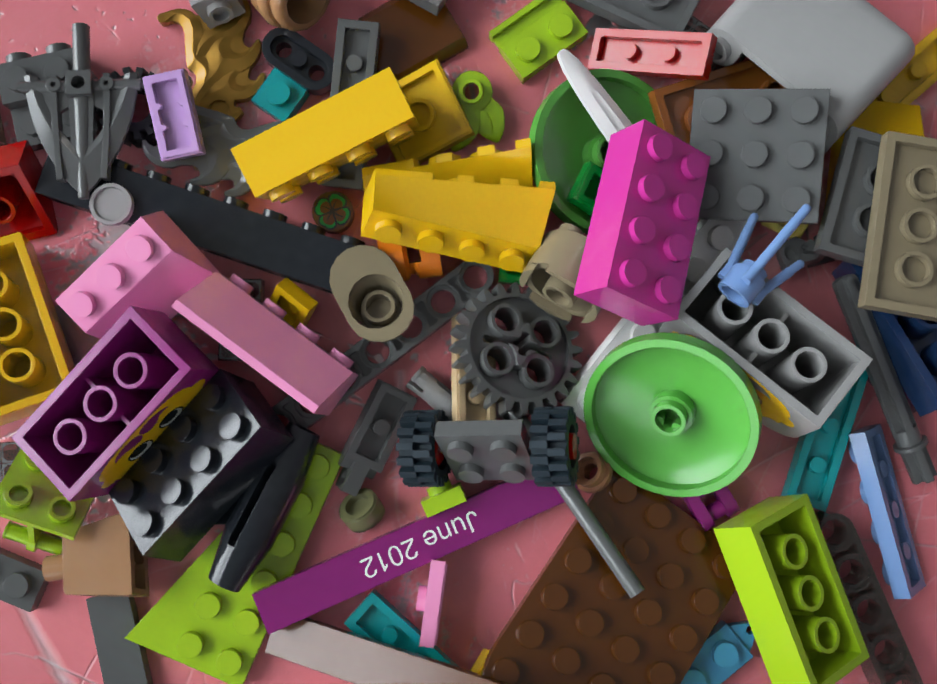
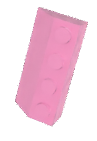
M216 271L177 298L171 307L313 414L329 416L359 376L350 369L354 361L335 347L330 353L316 344L321 338L319 335L301 322L294 328L283 319L287 314L284 309L269 298H266L263 303L259 302L250 295L254 287L235 273L228 279Z

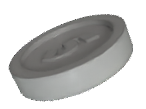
M103 184L96 188L90 197V212L97 221L104 225H122L130 219L134 212L133 196L126 188L119 184Z

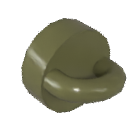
M367 488L360 489L356 497L350 494L346 496L339 508V515L342 521L351 531L356 533L366 532L375 527L385 514V508L381 500L371 489Z

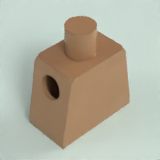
M120 514L81 526L74 541L62 537V554L46 556L43 559L42 574L47 582L63 580L65 595L103 597L149 596L148 557L142 556Z

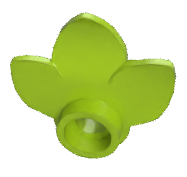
M466 71L456 78L452 87L475 135L451 147V150L454 152L469 145L478 133L486 139L498 143L503 136L505 128L504 110L492 98L493 89L489 79L481 72ZM469 84H476L479 88V94L475 99H468L465 96V88Z

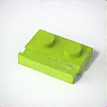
M534 0L489 32V40L492 43L494 42L501 56L523 84L557 60V54L560 50L566 49L569 51L585 40L588 31L565 0Z

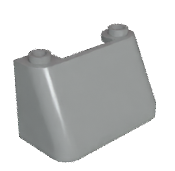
M735 0L706 32L713 33L718 38L713 62L717 65L725 67L733 65L744 54L785 89H830L825 153L902 71L915 54L914 42L907 32L866 0Z

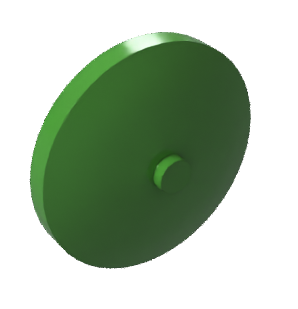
M589 70L632 124L646 119L657 126L647 94L654 90L651 86L641 79L619 70ZM566 80L543 100L533 119L529 134L532 150V176L536 187L539 186L540 181L556 183V190L550 210L564 223L573 224L580 228L583 233L588 234L591 216L566 199L583 164L592 161L603 169L609 143L581 103L569 81Z
M666 332L650 333L621 343L604 357L593 372L585 391L584 419L594 447L616 473L632 484L653 493L672 497H694L710 494L726 487L736 480L748 467L761 436V406L755 388L746 373L722 350L692 336Z

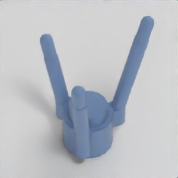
M804 204L756 261L745 259L742 263H738L759 217L757 213H752L749 216L726 265L717 274L721 279L718 288L728 300L744 308L748 307L751 303L758 306L768 293L804 267V261L797 260L766 283L764 281L767 277L764 267L809 214L811 206Z

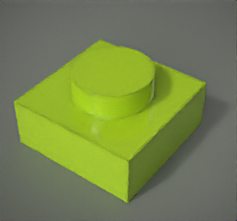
M448 479L443 487H428L426 489L428 496L422 498L421 504L427 518L466 502L467 497L461 482L451 485Z

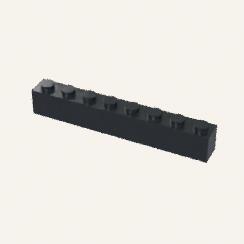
M47 156L34 192L52 201L91 213L89 208L90 199H78V192L68 181L66 183L57 181L55 165L50 157ZM116 158L112 164L111 181L101 179L98 185L90 192L91 197L94 190L103 184H119L131 193L135 205L132 216L124 225L131 227L141 216L163 210L199 250L283 278L287 277L292 281L331 294L333 293L329 283L330 269L337 256L347 248L365 245V242L347 235H342L340 240L325 236L327 230L312 223L303 222L301 227L286 223L288 217L273 210L264 209L262 214L248 210V203L230 196H225L224 201L210 198L209 190L191 183H186L184 189L171 185L172 179L152 170H147L146 176L132 172L134 166Z

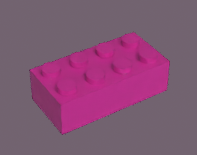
M646 119L610 136L574 296L641 326L678 320L710 156Z

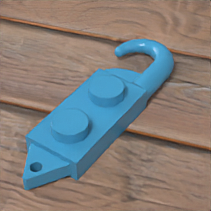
M721 620L716 624L681 684H721L752 659L753 655L750 651L755 638L752 630L749 632L746 630L750 626L748 620L726 623Z

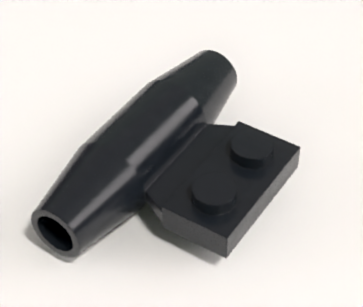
M289 421L286 428L294 439L270 465H267L259 473L242 496L215 524L225 525L208 578L226 590L240 592L272 549L305 485L320 436L299 424Z

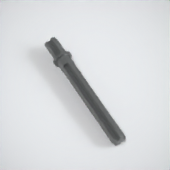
M855 274L841 276L835 279L832 283V288L856 346L873 359L866 368V371L895 440L893 444L894 452L901 454L913 484L917 485L921 482L930 483L935 480L934 476L937 473L926 448L929 443L928 438L920 433L871 310L857 308L860 293L858 277Z

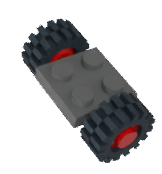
M571 406L534 408V414L531 416L532 425L529 430L530 438L523 419L449 421L448 416H445V412L440 409L405 411L403 413L404 417H401L399 421L401 428L397 429L399 443H396V451H399V457L396 458L397 466H401L399 470L400 478H403L404 485H408V487H443L449 479L448 473H451L452 470L456 480L472 484L480 483L483 480H503L508 483L534 480L537 487H574L578 479V459H580L576 413Z

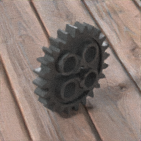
M514 282L507 291L501 283L497 284L491 292L485 288L477 295V299L472 297L464 305L466 310H462L455 318L460 325H456L450 331V335L459 341L454 342L449 347V351L460 354V358L451 366L453 369H464L466 373L458 381L460 385L469 382L474 385L469 395L471 399L482 393L485 396L484 409L489 408L496 402L498 403L500 416L510 412L511 408H513L515 417L521 418L527 414V411L532 416L534 408L557 406V400L561 401L569 395L567 388L578 382L571 373H575L582 368V364L572 358L580 354L583 349L571 343L579 335V332L567 330L566 325L570 321L557 318L538 307L529 298L532 290L528 287L521 294L517 282ZM495 318H498L503 321L507 328V331H504L499 328V326L496 324ZM534 330L542 335L544 343L536 338ZM487 356L495 358L499 364V370L489 365ZM527 368L534 371L537 376V382L528 376Z

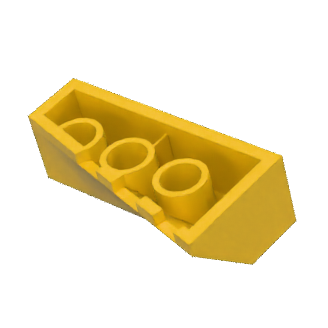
M531 139L515 140L516 149L508 151L496 150L494 144L477 147V152L472 153L468 158L462 159L460 155L453 154L452 152L437 154L429 158L428 165L420 166L419 160L409 159L361 168L364 193L375 168L431 172L437 180L457 178V174L474 176V182L500 184L501 178L519 179V186L533 187Z
M375 168L363 196L361 236L383 243L397 244L419 249L427 253L441 254L462 259L466 262H476L502 268L506 271L522 273L532 255L541 246L556 190V183L540 181L538 187L519 186V179L501 178L500 184L474 182V176L458 174L457 178L437 180L431 172Z

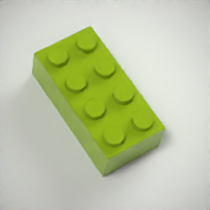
M808 494L768 497L713 529L772 684H835L870 657Z

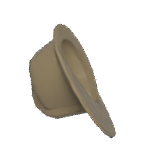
M357 245L347 248L337 256L330 269L329 283L333 296L355 333L370 342L382 343L396 339L404 333L413 320L415 305L411 292L395 263L386 252L374 246Z

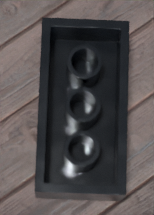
M219 369L109 491V495L142 556L181 562L242 496L259 473L267 465H270L294 438L254 382Z

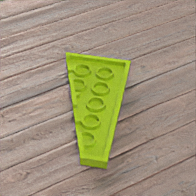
M318 442L305 485L272 549L240 592L226 590L208 578L223 533L222 531L128 633L125 639L228 684H244L267 634L252 594L261 588L293 575L341 468L338 464L342 455L341 452Z

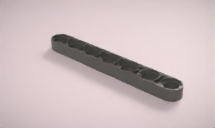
M464 261L413 300L415 305L414 316L418 317L422 322L421 333L415 338L408 339L400 335L396 339L387 341L390 353L384 362L375 364L368 359L366 350L371 342L364 338L344 352V355L354 361L351 367L354 368L359 376L335 408L443 327L454 315L465 310L464 305L472 297L477 299V295L483 289L489 290L494 280L492 267L476 262ZM473 266L481 267L487 274V281L484 286L476 289L467 286L463 279L465 271ZM439 291L450 292L455 299L454 308L448 313L441 314L436 312L431 306V300L435 293ZM289 395L272 407L277 415L285 416L289 421L307 429L326 416L307 413L302 405Z

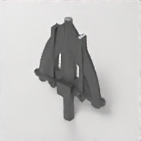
M85 23L72 24L73 70H65V80H61L57 74H50V78L47 81H40L36 76L24 75V82L17 84V91L26 95L37 135L46 153L55 165L56 180L60 183L68 181L78 192V199L89 200L90 192L98 185L101 179L111 181L112 164L128 134L135 111L138 91L144 89L142 78H139L138 72L124 74L123 79H113L110 73H103V76L98 79L91 71L90 26ZM97 108L103 111V129L95 138ZM69 110L71 141L63 133L62 113Z

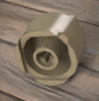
M562 223L558 229L551 230L544 235L541 246L532 255L519 281L522 289L527 283L532 290L529 298L549 314L566 321H570L573 315L584 317L581 323H590L596 319L601 307L573 295L587 236L583 234L580 228L570 223Z

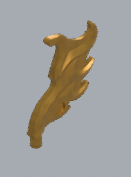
M242 0L246 10L245 13L212 29L207 26L199 15H195L187 9H173L160 13L157 19L163 27H168L172 24H178L183 27L187 68L196 75V84L192 89L195 105L229 115L238 122L243 117L244 112L240 107H236L237 103L251 101L267 77L265 73H261L255 81L249 79L251 70L258 63L261 56L262 43L260 39H257L252 47H247L244 44L245 33L251 24L252 18L251 7L248 1Z

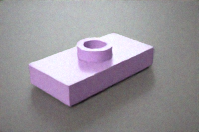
M182 68L142 77L161 161L167 163L205 155L206 150L188 71Z

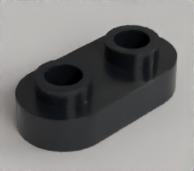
M275 28L266 34L262 42V52L273 69L276 68L306 89L309 94L323 95L331 91L334 61L326 52L297 32L285 28ZM282 49H292V52L288 57H279V53ZM315 71H323L325 73L321 80L315 81L311 79Z

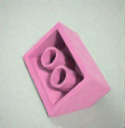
M162 210L141 216L55 302L85 333L101 339L130 306L164 312L172 320L179 314V312L171 307L175 300L216 271H219Z

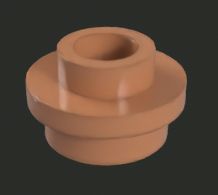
M596 451L580 455V459H578V479L575 482L577 487L586 493L602 491L607 487L612 478L613 469L610 464L606 463ZM598 467L596 475L590 480L591 470Z

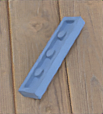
M881 424L864 426L848 434L850 438L848 450L852 461L857 464L860 474L859 488L861 498L864 503L868 504L871 514L872 538L879 545L882 554L883 578L886 584L890 585L894 599H912L926 586L882 426Z

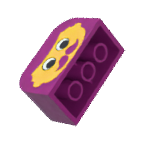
M130 306L11 438L69 502L108 495L109 491L217 373L219 368L164 312Z

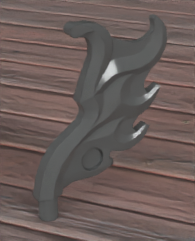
M189 76L190 85L192 86V85H193V80H192V78ZM195 105L206 150L205 155L165 163L161 161L158 145L152 146L146 140H142L143 152L155 165L170 169L180 166H194L198 168L200 176L190 179L189 182L197 186H209L220 181L231 180L233 181L234 188L225 191L224 196L238 198L250 192L251 189L230 149L283 121L268 123L249 130L241 129L234 117Z

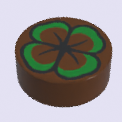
M328 191L321 194L315 200L312 208V215L316 224L326 229V232L330 234H339L346 231L352 225L355 216L354 207L349 198L337 191Z

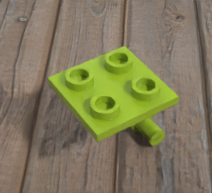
M20 449L0 484V517L12 520L6 525L2 538L26 545V550L32 552L40 549L55 555L62 554V538L45 532L74 541L95 497L69 502L25 452ZM13 521L18 522V523H21V524H24V525H27V527H26V526H23V525H20V524H17V523H14Z

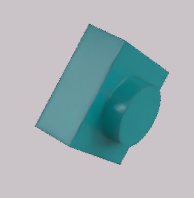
M274 68L251 101L275 120L285 121L298 113L310 94L306 89Z

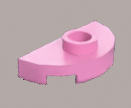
M431 559L428 585H419L416 611L424 612L419 647L434 648V645L437 646L448 566L446 561Z

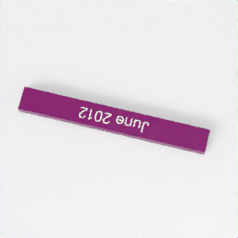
M524 480L521 483L503 481L467 497L466 502L429 518L424 516L261 588L253 592L252 596L269 635L430 563L431 559H439L565 501L555 487H537L534 480Z

